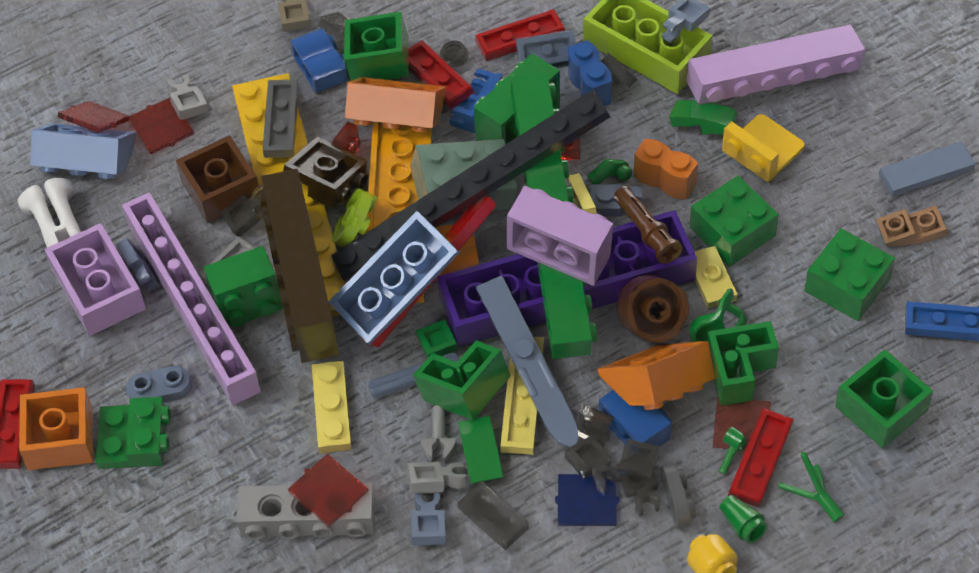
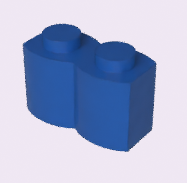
M321 28L290 40L292 55L315 93L347 81V67L344 55H339L337 52V45L331 34L327 35Z
M588 40L569 46L568 75L572 84L580 89V96L582 97L594 89L604 106L611 104L612 75L608 67L600 61L597 48Z

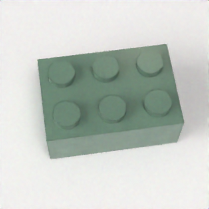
M504 139L416 145L410 167L418 200L505 145ZM515 178L485 196L490 197L497 204L494 210L511 208L517 191Z

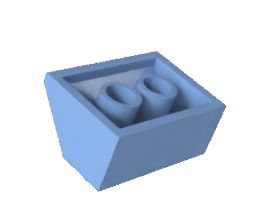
M50 123L31 130L30 165L40 166V171L58 172L59 168L68 169L71 175H87V172H97L100 178H116L117 174L126 171L136 140V132Z

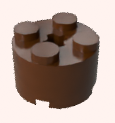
M641 275L629 281L619 290L617 313L620 322L630 333L648 341L665 342L677 336L682 330L681 327L689 315V302L685 292L672 281L656 275ZM652 303H656V307L652 308L653 314L649 313Z

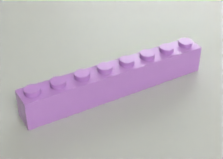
M150 192L122 204L128 227L231 405H236L260 393L261 390L256 371Z

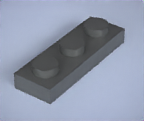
M268 80L263 139L264 158L294 157L299 89L297 80Z

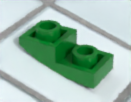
M695 100L676 101L669 119L672 127L700 125L702 134L722 135L724 128L730 122L735 123L738 114L737 110L716 103L708 102L698 105Z
M490 416L458 422L470 485L503 479Z

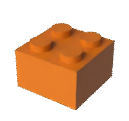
M85 387L20 395L19 452L28 470L93 463V407Z

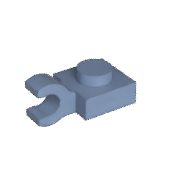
M679 0L669 9V19L663 24L667 31L662 34V38L672 43L678 38L683 28L692 32L709 17L710 8L698 0Z
M591 184V198L596 207L597 214L602 216H621L622 208L613 199L616 190L622 187L621 184ZM630 187L643 204L642 187Z

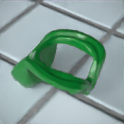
M732 288L727 289L719 300V306L715 313L702 315L691 322L689 336L692 342L707 341L708 331L725 329L723 317L726 310L739 318L735 327L747 325L743 311L731 303L734 299Z

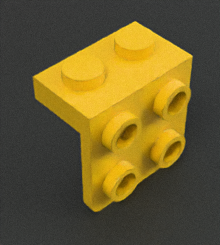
M758 114L743 129L734 122H730L724 128L722 151L769 183L804 150L805 143L766 115Z

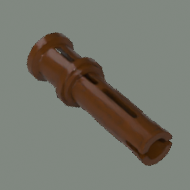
M622 186L617 189L613 199L641 231L644 244L652 247L656 252V259L661 264H668L674 261L681 254V243L676 239H672L668 234L667 226L653 218L629 186Z

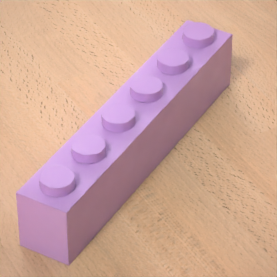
M846 25L689 59L685 79L698 105L708 102L714 103L727 98L741 97L754 92L768 91L781 86L795 85L808 80L823 79L831 75L853 72L860 68L865 48L852 26Z

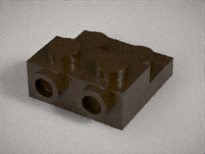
M316 137L284 164L283 171L298 168L301 183L308 186L307 196L334 208L338 203L345 205L355 188L362 189L368 179V174L366 173L368 160L322 138Z

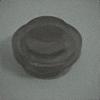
M456 40L446 42L440 50V57L452 68L464 65L469 57L468 50L464 44Z

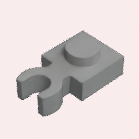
M182 75V84L173 83L171 78L167 80L170 102L180 120L208 112V105L198 86L190 87V79L187 75Z
M440 461L407 463V478L411 494L444 492V486L456 489L466 487V474H463V463H452L447 467H441Z

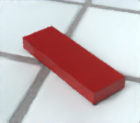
M555 9L476 34L475 42L485 61H489L517 52L515 39L565 31V27Z
M423 40L408 49L409 70L424 84L446 86L443 103L450 109L470 97L471 94H474L472 86Z
M1 379L0 469H21L22 456L19 452L20 395L34 393L35 384L33 379Z
M766 408L762 409L729 489L728 496L734 495L742 502L760 507L793 425V418Z

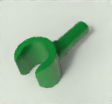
M731 427L723 437V442L730 446L718 471L723 475L727 474L736 453L740 452L746 445L745 436L735 427Z

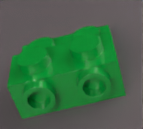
M162 396L130 398L129 405L100 406L96 465L98 469L163 466L164 453H169L168 433H165V425H170L171 412L170 406L164 405Z

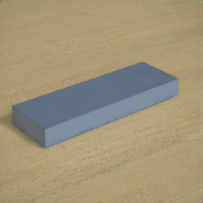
M959 142L882 167L879 170V176L891 196L894 197L973 171L976 163L964 144Z

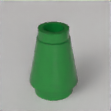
M734 495L726 497L721 502L719 509L723 512V515L740 540L754 543L765 534L768 525L765 522L764 515L737 499Z

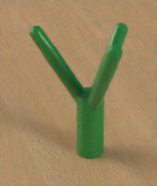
M801 452L800 456L817 493L780 482L778 487L817 501L834 523L839 521L844 516V513L827 493L820 466L816 464L813 467L807 453Z

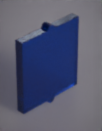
M558 474V495L555 496V503L558 504V526L617 525L616 505L619 504L620 498L616 496V474Z

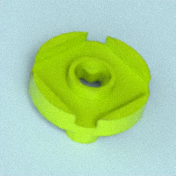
M357 189L352 194L344 207L347 210L343 218L339 216L332 233L333 243L343 248L356 240L357 233L363 235L366 232L371 221L367 214L373 209L377 201L376 196L361 189Z

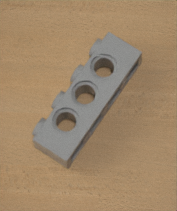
M373 483L239 486L237 525L241 537L260 540L265 537L274 536L294 539L298 536L328 538L332 535L362 537L365 534H374L375 495ZM307 510L313 511L310 515L307 516L300 515L302 512ZM337 510H346V512L341 515L333 514ZM273 511L280 512L279 514L273 517L267 516L270 512Z

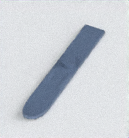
M499 276L476 286V290L546 429L559 444L569 448L574 447L578 440V429L573 414L503 277Z

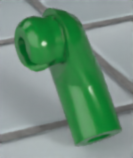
M606 159L586 177L592 184H601L607 177H619L621 181H627L632 176L633 170L624 160Z

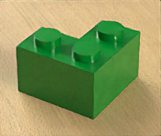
M767 321L708 331L707 341L716 378L714 383L720 405L752 401L755 385L753 372L774 369L777 365L779 346L772 322Z
M477 340L458 362L432 353L413 374L424 401L438 405L470 420L475 419L511 376L501 349Z

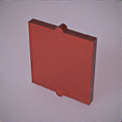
M170 97L154 105H147L146 109L128 117V121L150 155L168 146L174 147L175 143L194 135L186 119H179L170 102Z
M89 100L78 105H71L70 108L59 111L57 117L97 133L110 128H117L118 125L129 121V115Z
M717 396L712 447L729 449L730 446L723 442V437L731 427H735L743 433L746 439L745 447L737 453L745 451L762 409L770 410L771 402L752 400L721 406Z
M328 453L311 469L306 468L304 470L305 474L288 488V492L327 527L333 525L346 512H351L352 506L369 492L362 482Z

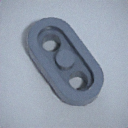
M171 366L132 376L127 382L126 391L129 399L162 396L163 402H168L185 397L190 392L192 384L187 370L180 366ZM178 378V379H177L176 381H174V382H170V381H169L170 379ZM146 384L144 388H138L139 386Z

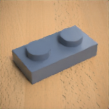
M574 30L515 39L519 62L524 61L532 53L549 64L568 61V47L575 45Z

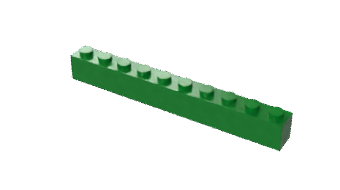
M547 71L511 75V98L517 136L519 137L558 112L559 108H553L552 101H556V89L554 83H549ZM565 146L523 172L525 186L531 189H540L550 197L574 204L572 186H566L565 178H569L567 159L562 160L561 152H565ZM537 262L552 359L591 355L592 343L597 342L595 323H589L588 314H592L591 296L584 295L583 286H587V283Z

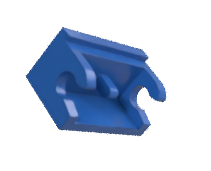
M476 69L474 75L486 81L477 78L472 80L471 86L474 94H471L470 97L462 101L459 107H454L451 112L454 116H451L449 120L451 126L475 133L474 106L481 97H485L494 89L499 80L503 79L501 73L497 72L495 74L483 69Z

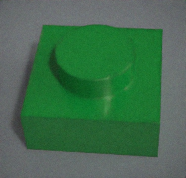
M445 319L415 330L416 338L426 358L432 353L444 356L457 351V343Z

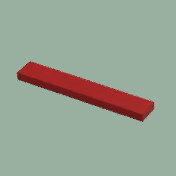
M490 197L480 199L466 209L444 237L459 252L495 209L497 204ZM435 279L370 346L377 348L381 346ZM360 336L359 338H360L364 343H366V341Z

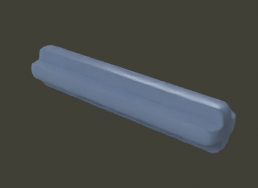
M456 353L442 356L455 362L459 360ZM423 363L370 380L368 388L371 396L376 399L417 385L413 374Z

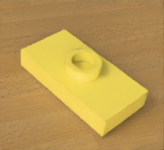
M712 246L695 251L697 257L695 282L707 309L719 306V300L726 290L730 288L734 292V299L731 302L737 301V292L716 247Z

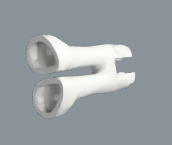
M52 178L44 183L47 196L59 218V226L55 225L40 186L33 185L27 188L18 198V205L21 211L27 215L35 216L47 248L81 232L68 202L74 195V187L69 179Z

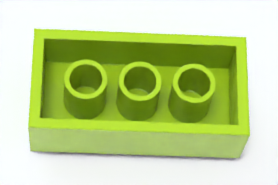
M601 0L583 19V41L588 40L597 50L676 94H679L688 84L685 78L689 59L711 55L713 35L699 27H696L692 32L683 28L674 42L666 41L662 38V34L667 31L663 24L669 19V11L649 0Z

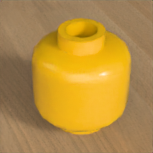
M718 534L700 535L691 542L687 563L694 573L737 572V554L723 537Z

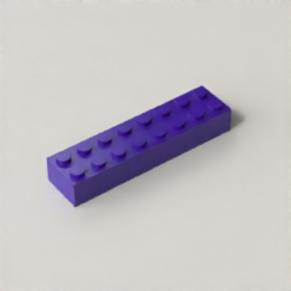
M676 210L653 216L656 221L664 223L672 239L678 240L682 245L681 254L668 264H661L656 259V252L652 247L644 244L642 233L633 222L613 227L611 253L605 267L594 286L588 283L587 286H583L584 295L591 296L592 309L617 302L619 290L629 281L641 275H656L670 280L676 285L696 280L697 257ZM516 254L437 277L439 298L457 347L474 343L476 340L482 341L499 336L476 290V286L499 276H502L528 327L546 322L536 261Z

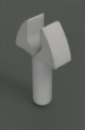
M438 405L432 409V436L429 439H420L422 451L429 462H433V451L437 448L438 444L444 450V464L451 459L457 447L456 438H447L445 436V409Z

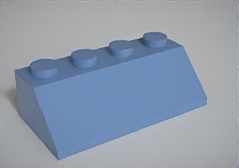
M416 211L328 302L370 345L445 269L459 252L425 217Z

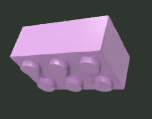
M524 186L507 215V249L592 286L595 285L610 257L613 223L600 214H591L581 210L571 202H562L550 197L540 189H531Z
M101 223L44 249L55 277L89 337L146 310L140 288Z

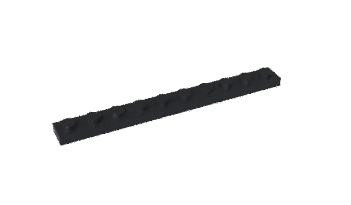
M593 89L332 254L331 257L341 278L347 283L416 211L436 228L609 119L611 116L595 90Z

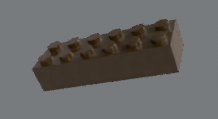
M298 168L261 176L263 189H258V195L292 351H299L302 363L337 356L339 351L333 319Z

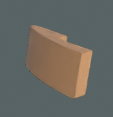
M936 205L909 215L906 209L876 219L887 247L919 244L948 236L947 229Z

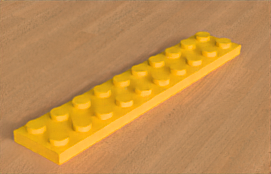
M289 73L232 85L252 169L257 176L259 189H263L261 176L283 172L284 164L292 158H264L263 155L268 80H290ZM298 106L294 156L308 145ZM301 183L329 301L346 283L341 278L331 257L337 250L335 243L332 241L333 235L325 205L308 197V186ZM329 304L332 317L339 316L340 314Z

